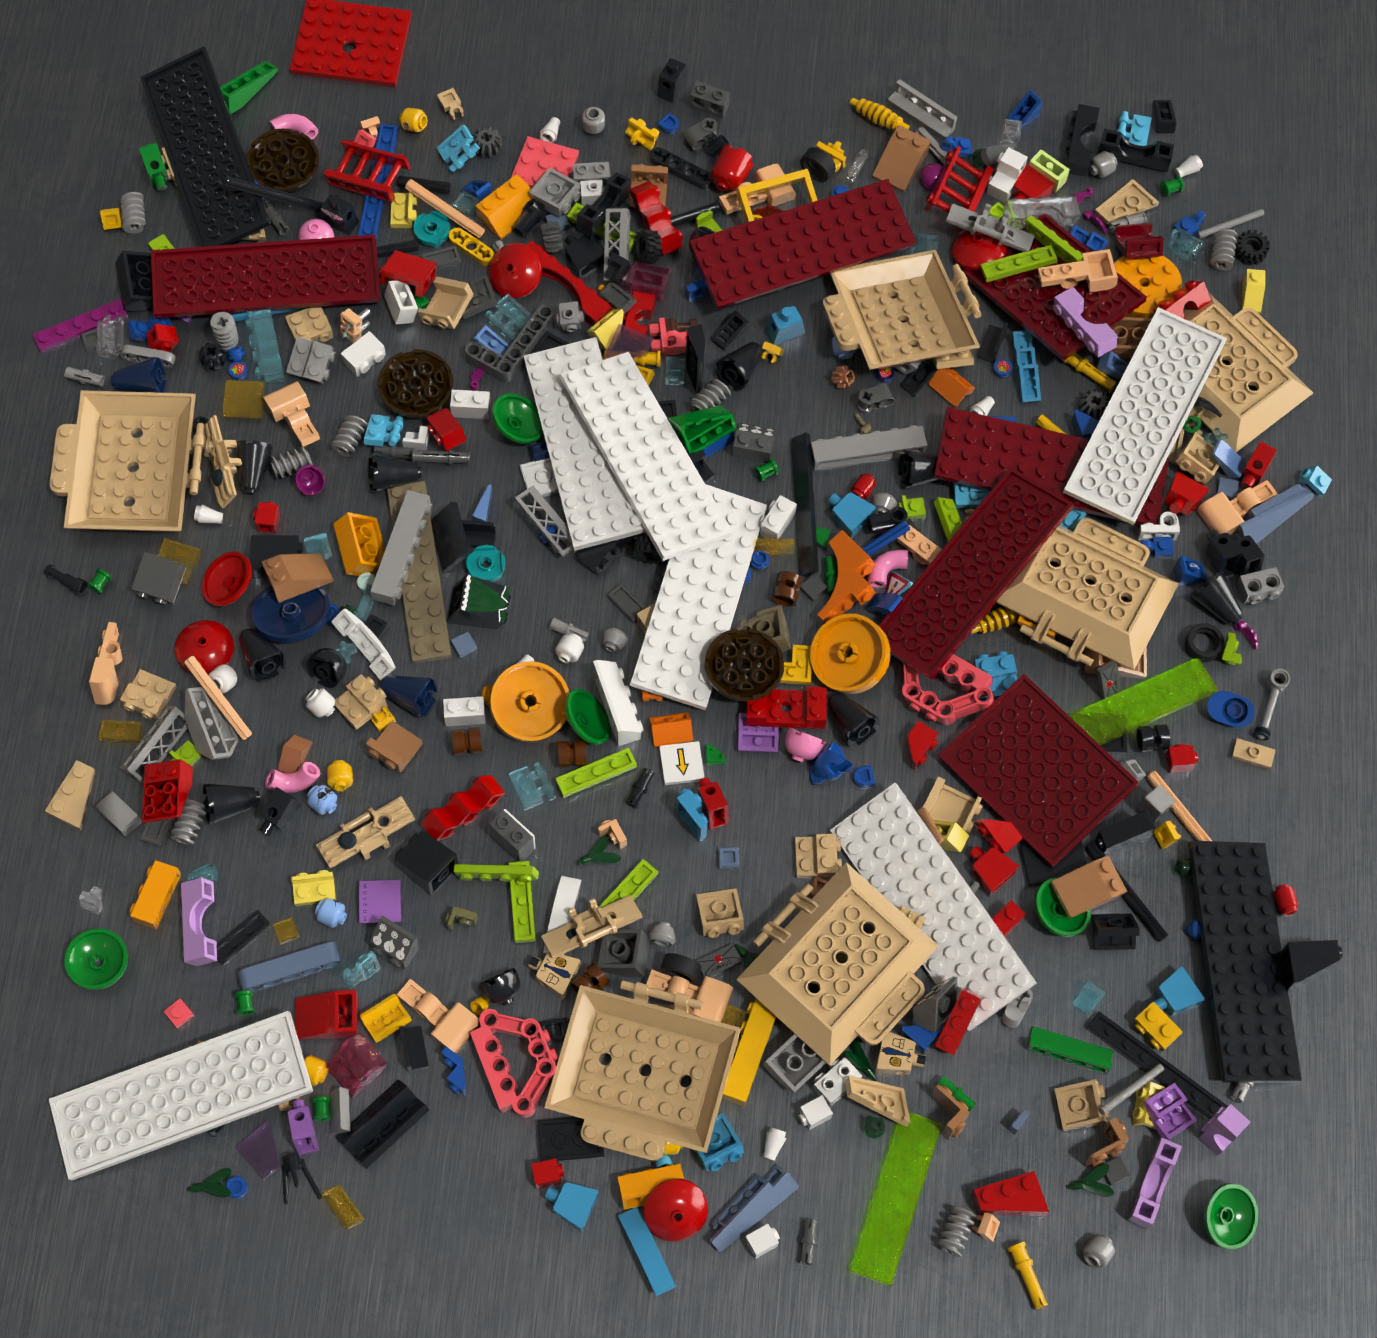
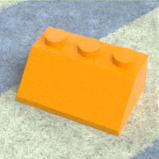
M517 174L475 205L476 218L500 240L504 239L514 231L512 226L524 212V205L533 199L529 197L531 188Z
M347 512L333 523L346 574L360 576L367 572L375 574L378 572L385 552L378 520L375 517Z

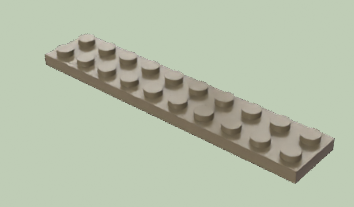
M425 481L387 489L393 528L407 490L427 495ZM428 514L425 531H421L419 536L421 537L418 549L415 548L413 553L415 554L414 562L407 569L409 572L407 581L403 582L401 586L413 664L452 658L431 517Z

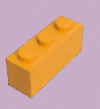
M155 860L153 866L148 868L147 880L145 884L140 886L138 900L132 904L130 909V916L133 922L157 930L181 876L177 867Z
M669 1164L662 1168L646 1169L642 1172L626 1173L623 1176H618L623 1209L644 1206L650 1191L663 1181L684 1179L681 1164Z

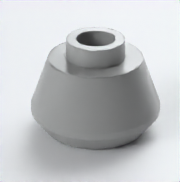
M884 492L875 494L872 497V505L876 507L875 514L889 512L897 507L896 499Z
M610 627L603 631L602 643L607 651L615 653V651H620L627 645L628 638L621 630Z
M659 922V924L654 925L648 935L650 942L658 946L670 947L676 942L674 929L667 922Z

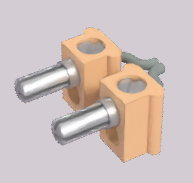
M349 308L341 313L340 321L342 324L340 326V333L342 338L345 337V339L352 343L361 338L362 331L370 325L368 320L362 322L370 314L368 308L359 314H355Z

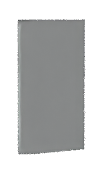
M339 1087L330 1092L331 1135L350 1131L349 1089Z

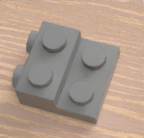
M549 168L529 191V197L544 204L545 210L558 217L562 214H567L571 208L570 204L573 201L577 202L581 196L580 183L552 168Z
M297 337L286 373L323 384L324 380H328L330 374L328 366L330 362L333 363L336 352L333 351L334 348L330 345Z

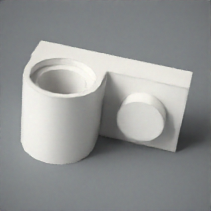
M1168 511L1161 515L1159 525H1154L1153 523L1141 525L1137 533L1138 540H1152L1153 537H1172V540H1176L1180 533L1178 517L1176 514Z

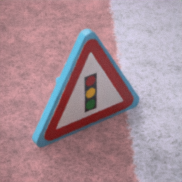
M892 570L889 573L885 593L904 595L913 582Z

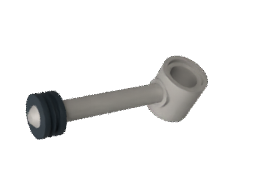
M1275 669L1266 681L1270 696L1261 725L1255 727L1253 736L1257 739L1269 740L1271 730L1268 727L1278 694L1282 693L1290 682V675L1284 669ZM1274 679L1281 680L1282 684L1276 683Z

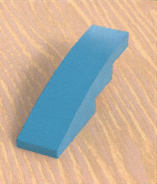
M1028 331L1012 332L1014 359L1022 403L1041 401L1038 364H1036L1032 335Z
M638 1207L618 1215L619 1221L628 1236V1240L655 1295L658 1296L675 1288L676 1286Z

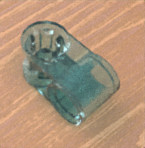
M1180 228L1172 231L1167 242V246L1171 251L1189 262H1194L1199 251H1202L1205 247L1200 239L1195 238Z

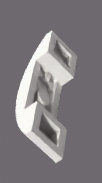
M343 609L331 621L343 636L348 635L371 663L369 667L380 680L395 669V665L385 647L374 633L347 609Z
M561 876L547 933L571 922L568 909L575 908L581 885L580 879ZM546 945L544 946L543 954L548 952Z

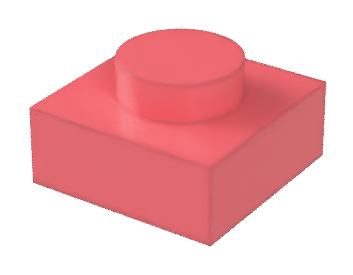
M362 129L358 131L354 142L373 148L377 138Z
M178 999L164 1011L165 1015L177 1029L194 1016L181 999Z

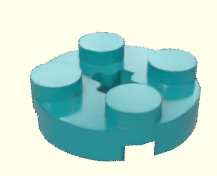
M440 212L422 213L414 221V236L423 245L437 248L449 237L450 224L447 217ZM435 226V231H429L428 227L432 228Z
M491 545L476 547L468 555L466 561L467 571L470 576L490 582L500 580L506 567L503 553H500L496 547ZM484 561H488L491 566L484 568L481 564H484Z

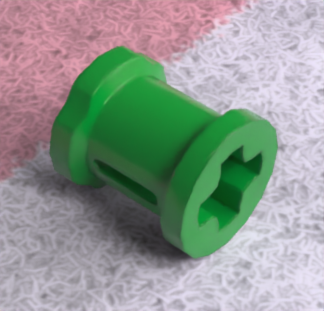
M1175 176L1174 179L1169 181L1163 180L1160 183L1161 191L1165 197L1176 191L1182 192L1184 190V182L1180 176Z
M769 459L767 463L761 466L757 465L754 467L755 474L760 482L765 481V478L773 474H779L778 466L773 459Z
M98 568L96 570L97 574L86 585L93 592L101 594L103 587L108 581L112 580V577L106 571Z
M245 990L234 993V998L237 999L238 1010H236V1014L238 1016L255 1013L254 1008H252L251 999L253 991Z
M322 1096L312 1099L315 1114L313 1116L314 1122L332 1120V1116L329 1114L330 1097Z

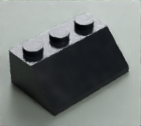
M122 250L115 264L123 309L128 311H144L153 308L151 253Z

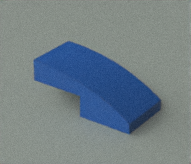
M1074 225L1070 231L1073 237L1092 252L1104 250L1108 243L1107 239L1093 231L1089 234L1077 225Z
M878 593L871 599L865 609L869 613L878 610L884 616L891 613L903 598L897 594Z

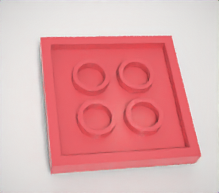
M528 136L511 178L517 174L531 189L549 168L570 178L573 172V164H576L579 157V150Z

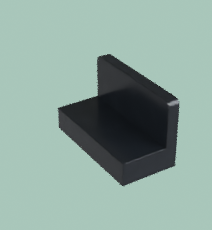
M1005 322L1003 329L989 324L977 354L978 359L995 363L1009 323Z
M462 520L469 548L475 549L481 545L495 547V523Z
M399 1026L408 1072L429 1068L421 1026L409 1029Z

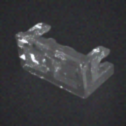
M1004 119L999 138L1000 146L1003 149L1009 147L1017 151L1022 121Z
M107 315L97 322V355L115 359L124 351V318L117 317L114 321H110L111 315Z

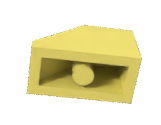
M1247 269L1242 279V309L1252 308L1260 314L1265 292V270Z
M612 309L587 330L591 338H597L599 349L610 350L616 345L615 342L620 339L624 313L622 309Z
M933 820L943 837V842L940 844L942 849L945 851L961 852L969 835L956 822Z

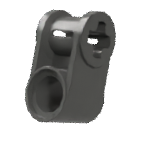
M706 118L698 124L689 127L683 133V138L694 151L708 144V139L712 134L717 135L716 120Z
M880 383L860 391L857 409L862 413H869L892 405L895 399L888 385Z

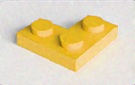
M793 645L792 663L784 662V672L780 683L811 684V646Z

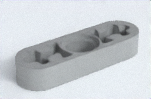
M123 345L120 353L121 358L136 363L151 357H159L164 368H172L176 359L175 355L170 352L134 345Z

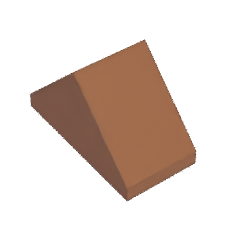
M293 735L283 745L278 771L283 773L298 771L303 765L313 742Z

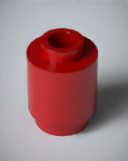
M861 474L851 487V493L866 500L876 487L875 478L870 474Z
M1288 884L1277 886L1273 894L1279 912H1282L1283 916L1297 913L1299 904L1293 887H1288Z

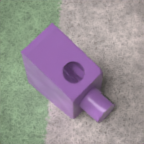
M304 1100L293 1101L291 1103L292 1110L288 1111L292 1139L298 1154L303 1155L320 1150L309 1106H305Z

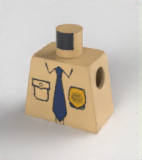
M548 951L544 960L533 956L528 967L538 971L536 982L564 1000L571 987V982L579 971L581 961L565 955L552 958Z
M889 1032L881 1041L875 1073L909 1075L912 1065L924 1068L926 1055L914 1053L916 1042Z

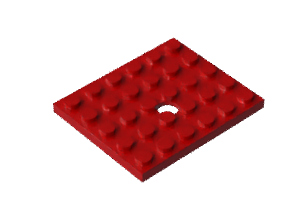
M306 0L289 69L290 74L396 87L412 16L411 11L333 0ZM345 44H354L356 49H353L351 53H346L343 50Z

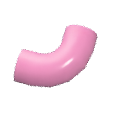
M284 114L268 122L271 130L288 128L300 134L302 132L312 140L318 134V129L313 122L305 116L298 114Z
M908 550L887 551L874 560L876 566L867 577V582L873 589L886 587L887 575L890 571L894 569H908Z
M305 762L298 771L293 773H283L271 769L266 777L265 787L273 791L278 787L286 793H297L311 786L320 776V770L312 762Z

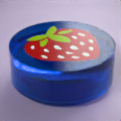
M894 368L876 369V379L882 383L890 382L894 377Z

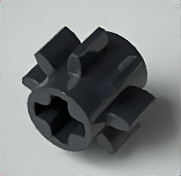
M714 134L708 139L709 145L707 149L713 156H717L724 145H729V141L722 134L718 137Z

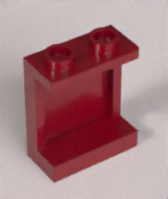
M1151 223L1116 226L1115 244L1126 259L1163 256L1164 238L1162 236L1153 237Z

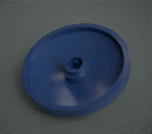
M270 586L258 595L251 608V618L256 631L264 638L279 643L298 642L313 636L324 627L331 613L328 595L322 587L315 588L279 603Z

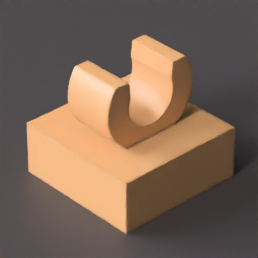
M378 116L361 121L360 123L361 130L363 129L375 138L378 137L377 129L380 128Z
M984 1213V1216L978 1215L976 1219L981 1222L980 1227L973 1226L972 1229L985 1240L993 1242L1000 1221L989 1213Z

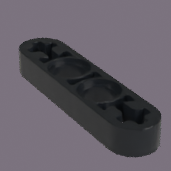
M656 147L651 150L650 162L653 165L668 167V173L700 189L707 190L712 187L713 181L710 172L663 148ZM677 162L678 166L670 167L669 163ZM690 169L694 174L686 175L684 171Z

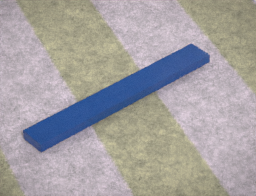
M380 123L375 149L394 153L399 131L398 125ZM377 161L372 162L371 172L374 169ZM384 164L375 182L382 184L386 181L391 171V165ZM370 196L365 197L358 236L375 235L377 240L384 200Z

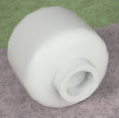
M576 634L563 635L555 648L558 659L566 664L577 662L584 650V644L582 639Z
M225 664L219 665L208 675L222 694L229 691L237 683L236 672L232 667Z
M323 688L313 689L305 698L307 709L318 718L329 717L335 710V698Z

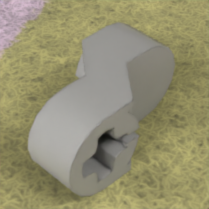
M1030 989L1007 1005L1002 1016V1021L1006 1026L1015 1028L1021 1023L1033 998V993Z

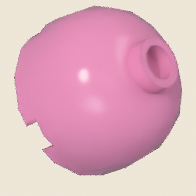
M321 219L306 221L298 232V240L335 237L330 224Z
M790 727L785 736V747L789 753L793 754L792 759L802 763L804 759L813 760L817 758L826 741Z

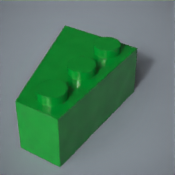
M721 405L669 417L671 426L688 455L693 452L697 453L737 429L733 414Z

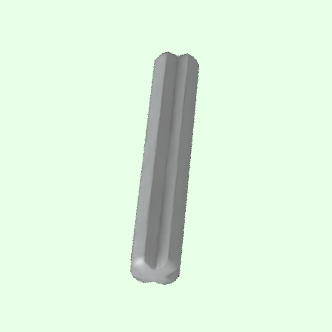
M924 127L918 128L915 133L931 140L929 150L945 165L947 152L941 149V145Z

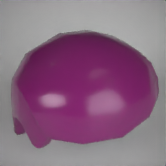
M928 164L922 168L920 180L925 190L933 191L943 169V166L940 164Z
M305 464L295 473V483L303 494L316 495L324 488L325 477L317 466Z

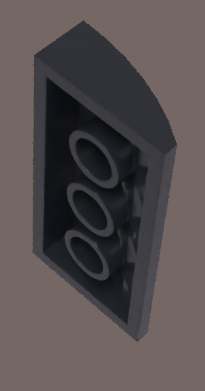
M701 324L686 328L685 368L695 394H698L703 387L705 337Z

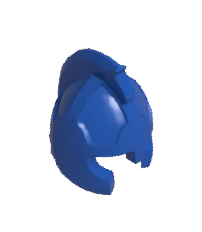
M832 742L813 760L809 769L810 781L815 785L816 783L822 784L824 781L836 780L840 778L842 773L849 772L853 768V764L845 759L842 748L835 742Z

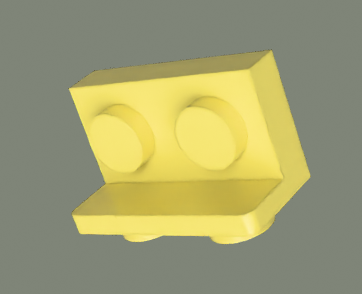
M410 191L409 193H394L395 199L391 203V228H413V221L417 218V212L414 210V205H417V196Z
M321 870L316 872V874L299 873L291 877L295 907L318 904L321 900L327 898L336 900L335 881L332 872Z
M1148 1082L1136 1091L1132 1125H1145L1156 1130L1144 1102L1164 1090L1165 1087Z

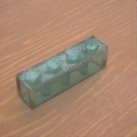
M271 310L249 311V319L246 320L248 331H252V335H249L251 347L255 346V351H252L254 363L258 362L259 366L255 368L257 379L261 378L263 385L285 381Z

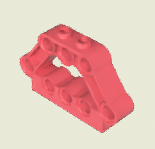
M954 654L938 673L942 674L947 682L958 683L961 689L968 694L949 701H940L934 692L921 690L920 673L903 663L905 684L903 685L902 693L910 709L917 713L919 711L924 713L925 717L932 722L937 721L943 725H950L956 719L978 711H985L994 702L993 693L990 689L993 684L992 676ZM950 669L956 670L952 674L947 673V671ZM967 678L972 679L970 683H964L963 681ZM911 691H917V694L914 696L908 695ZM982 696L988 697L986 701L979 700ZM929 700L934 701L932 705H925ZM944 710L951 711L948 715L941 714Z
M486 1009L479 1018L481 1027L471 1031L470 1034L492 1092L502 1113L514 1109L520 1117L529 1118L536 1112V1104L550 1081L553 1080L557 1066L556 1061L559 1058L555 1049H550L548 1042L551 1041L547 1029L543 1030L538 1021L531 1018L523 1020L499 1014L494 1009ZM490 1017H495V1024L488 1026L487 1020ZM536 1027V1032L533 1035H527L528 1028ZM495 1032L524 1038L530 1042L528 1051L533 1059L537 1061L536 1069L520 1095H517L518 1084L509 1074L511 1066L506 1058L502 1056L503 1045L494 1036ZM492 1043H497V1049L493 1052H488V1046ZM537 1046H544L541 1054H534V1049ZM499 1062H504L505 1067L503 1070L496 1071L495 1066ZM551 1065L552 1068L549 1073H542L543 1066ZM511 1081V1089L503 1090L504 1083ZM523 1101L529 1102V1107L526 1110H520L519 1108Z

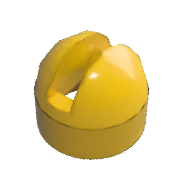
M483 997L475 998L470 1003V1008L476 1015H481L489 1007L488 1001L484 1000Z

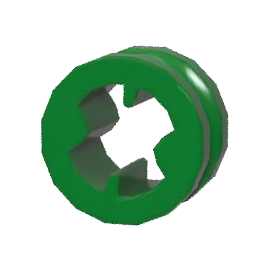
M1191 415L1187 418L1183 427L1187 432L1194 433L1200 429L1201 420L1199 417ZM1189 419L1197 422V426H1194L1195 429L1187 425V422H1190Z

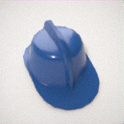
M1219 691L1214 693L1208 700V713L1218 722L1241 728L1250 724L1254 718V705L1243 696L1228 691Z

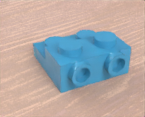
M1005 651L997 653L994 657L983 654L974 660L973 665L992 676L993 684L990 689L994 699H998L1017 681V668L1013 654L1008 655V652ZM982 696L980 698L981 701H986L988 699L987 696Z
M686 788L677 795L676 812L698 841L701 842L706 838L708 821L704 814L701 813L702 800L697 793L693 794L690 789L687 790Z
M724 1113L717 1115L707 1153L695 1150L706 1172L709 1170L717 1171L723 1166V1163L729 1160L735 1162L744 1153L742 1143Z

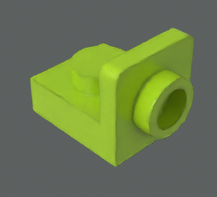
M711 210L697 216L695 228L699 229L700 226H703L714 232L722 231L713 219V212Z
M901 495V500L897 503V507H902L906 510V520L926 517L923 497L906 499V495Z
M1227 633L1221 652L1222 660L1232 665L1242 663V655L1234 653L1237 651L1239 644L1235 633Z
M189 740L176 752L173 750L169 752L171 756L170 761L181 759L191 766L203 756L197 752L195 746Z

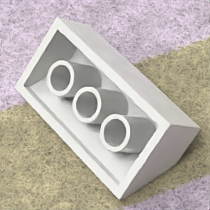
M593 661V676L618 746L640 740L641 732L644 730L641 721L636 719L635 714H637L634 702L630 703L629 697L631 693L628 685L624 686L623 679L625 677L622 668H618L616 662Z

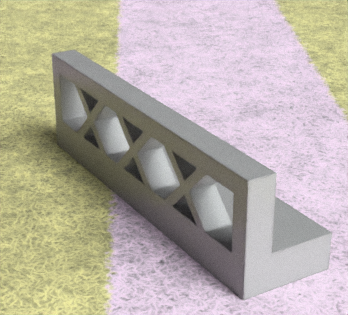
M899 79L896 82L895 91L887 99V104L945 141V137H948L955 130L957 116Z
M628 208L606 209L604 274L610 266L609 252L613 248L619 251V256L629 260L630 212ZM610 214H620V220L615 225L610 221ZM616 230L620 234V238L613 243L609 237ZM629 271L623 279L621 286H628ZM604 276V282L612 281Z
M534 485L515 497L517 504L561 557L570 552L574 554L579 551H574L567 525ZM526 497L532 505H526L522 499ZM535 510L538 511L544 520L537 519L534 516ZM547 525L554 526L557 534L548 533L546 530ZM559 539L567 546L566 549L563 550L558 545Z
M167 705L119 769L124 773L131 774L141 784H144V776L141 777L135 771L141 764L160 763L164 760L188 728L185 721L181 728L174 729V720L177 716L185 721L184 713L176 706ZM170 732L171 741L168 744L162 745V736L164 733ZM158 748V758L150 760L151 750Z

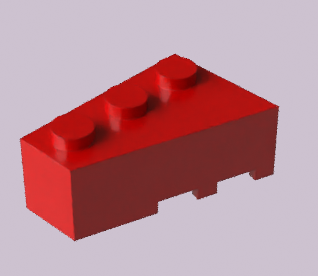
M1035 1171L974 1189L971 1193L978 1215L989 1213L996 1216L1046 1217L1049 1213Z

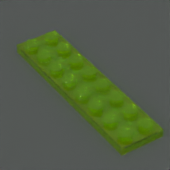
M1196 658L1074 712L1069 716L1099 745H1102L1138 727L1147 725L1216 693L1218 688L1200 659Z
M909 1112L910 1123L907 1127L899 1123L897 1124L850 1273L889 1287L892 1286L942 1127V1123Z

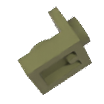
M453 906L452 912H448L445 924H448V931L452 932L456 921H459L460 925L470 927V925L476 926L478 914Z

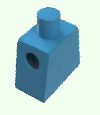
M795 306L784 307L781 311L772 314L765 329L770 342L774 345L805 334L803 320Z
M851 492L843 499L834 493L828 500L834 507L831 513L832 520L851 539L867 524V517L874 515L876 511L874 505Z
M1182 966L1156 989L1155 994L1158 998L1154 1000V1003L1161 1010L1166 1009L1170 1016H1174L1200 1006L1205 998Z
M565 1182L561 1191L549 1187L545 1199L555 1203L553 1214L582 1232L597 1201L599 1191Z

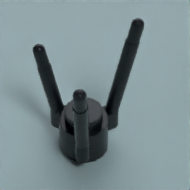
M298 1153L284 1156L282 1158L284 1165L281 1166L283 1172L284 1204H288V1174L292 1175L294 1186L297 1188L299 1186L297 1174L301 1172L300 1168H302L318 1199H322V1195L306 1167L305 1160L300 1159Z

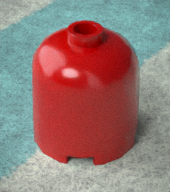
M724 145L711 170V179L720 191H736L751 172L754 163L751 161L752 156L744 149L739 147L736 150L731 148L732 145Z

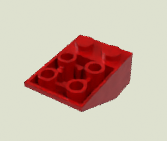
M181 759L145 765L142 823L180 818L192 787L193 767Z
M332 991L296 998L295 1030L298 1040L358 1038L359 996L357 991Z

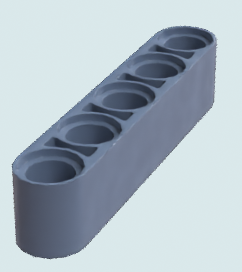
M327 942L241 969L237 972L242 991L250 990L256 992L333 968L341 963L336 943Z

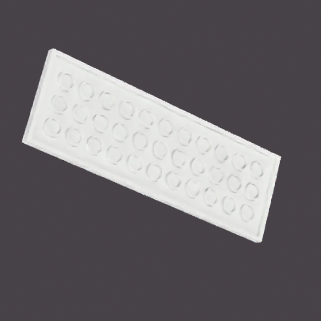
M1158 307L1063 493L1134 525L1227 338Z
M594 337L524 355L574 551L645 533L646 530L560 379L562 373L602 361L597 338Z
M629 352L561 374L560 379L662 561L732 536L733 532Z
M706 485L730 526L733 532L732 536L669 559L630 682L632 687L702 710H706L713 688L705 672L706 652L716 637L730 630L761 525L759 522L765 514L767 507L766 504Z
M893 783L830 830L832 834H836V839L841 840V847L865 880L896 908L902 905L926 918L921 930L939 947L922 965L934 982L939 984L953 976L957 977L956 1001L964 987L983 996L967 1028L968 1031L977 1027L1037 984L897 783Z
M286 1011L49 1099L68 1180L72 1181L313 1092L291 1012Z

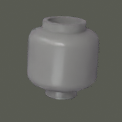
M589 107L584 110L582 114L583 129L590 134H597L603 131L605 127L604 112L597 107Z
M1103 151L1091 158L1089 169L1094 176L1097 175L1099 178H1104L1115 172L1116 165L1118 164L1117 159L1113 153Z
M1105 1235L1092 1236L1083 1248L1084 1260L1094 1268L1105 1267L1115 1253L1112 1240Z

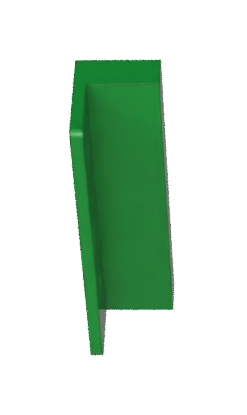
M1033 1027L1031 1030L1027 1051L1104 1074L1110 1072L1113 1063L1111 1061L1113 1050L1038 1027Z

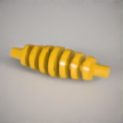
M863 98L861 100L851 99L850 104L856 107V111L859 114L862 113V116L867 117L874 124H879L882 127L886 126L888 129L892 128L894 131L898 126L909 130L910 126L903 123V118L894 112L892 113L885 106H880L878 103H873Z
M999 607L996 611H991L990 616L986 614L970 634L976 632L985 634L987 630L993 632L995 629L1007 628L1009 624L1013 625L1016 623L1021 614L1006 607Z

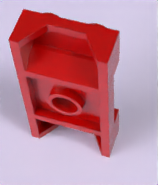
M807 686L806 691L775 689L761 699L747 701L746 726L826 729L827 687ZM789 706L791 710L783 711L781 707Z

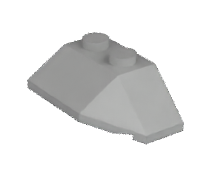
M203 687L187 688L185 692L184 719L197 752L212 760L230 758L239 741L234 728Z

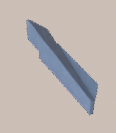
M1296 484L1251 509L1246 518L1247 521L1239 525L1236 533H1239L1241 538L1247 535L1251 536L1257 544L1314 498L1313 492L1306 484L1303 486Z
M775 1164L765 1178L757 1174L713 1220L712 1227L715 1232L714 1236L710 1238V1242L719 1252H722L795 1192L799 1185L785 1169Z

